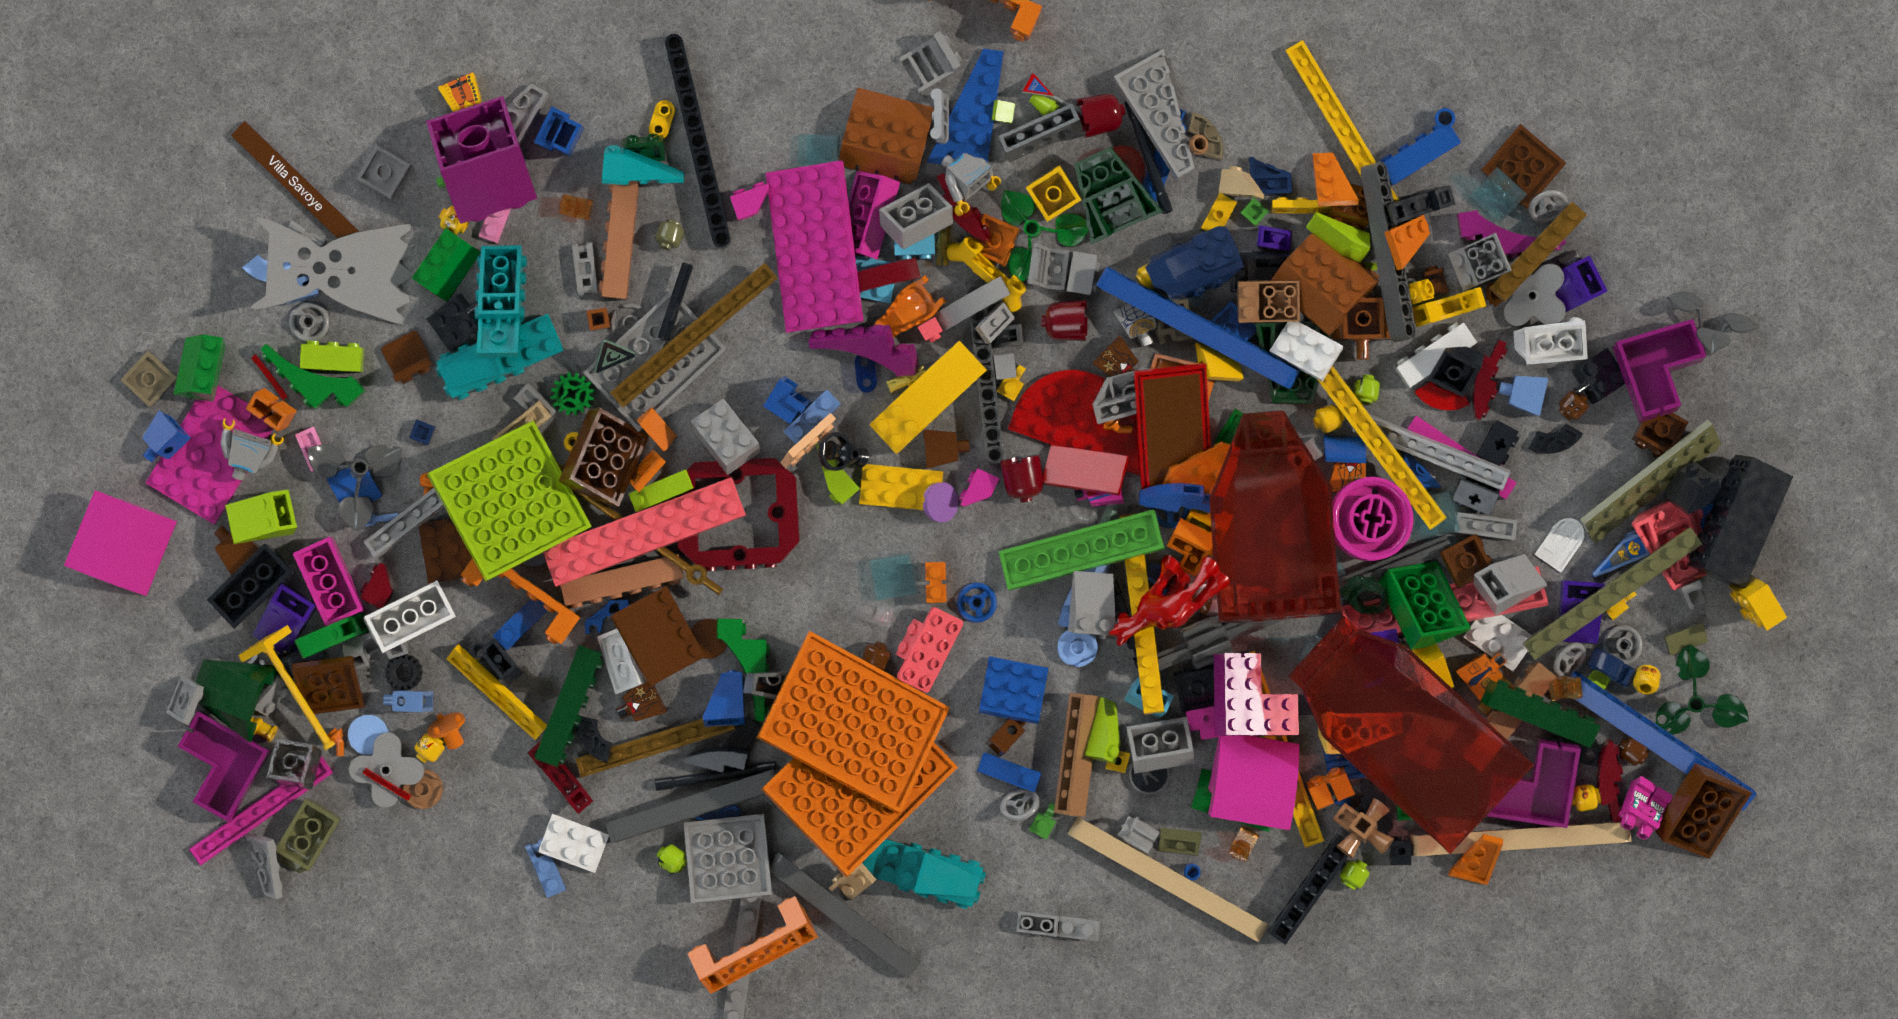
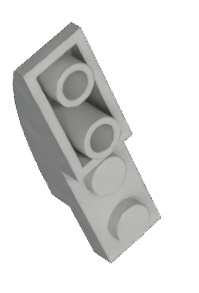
M1018 911L1016 932L1098 941L1099 920Z

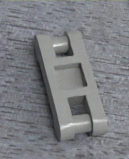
M936 88L930 94L934 100V111L932 112L934 128L931 130L930 135L938 143L946 144L949 139V97Z
M587 242L586 245L572 244L578 296H584L585 293L599 294L593 242ZM580 253H587L588 258L580 259ZM590 279L591 285H583V280Z

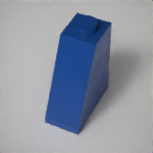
M730 670L721 674L703 715L705 727L745 725L742 672Z

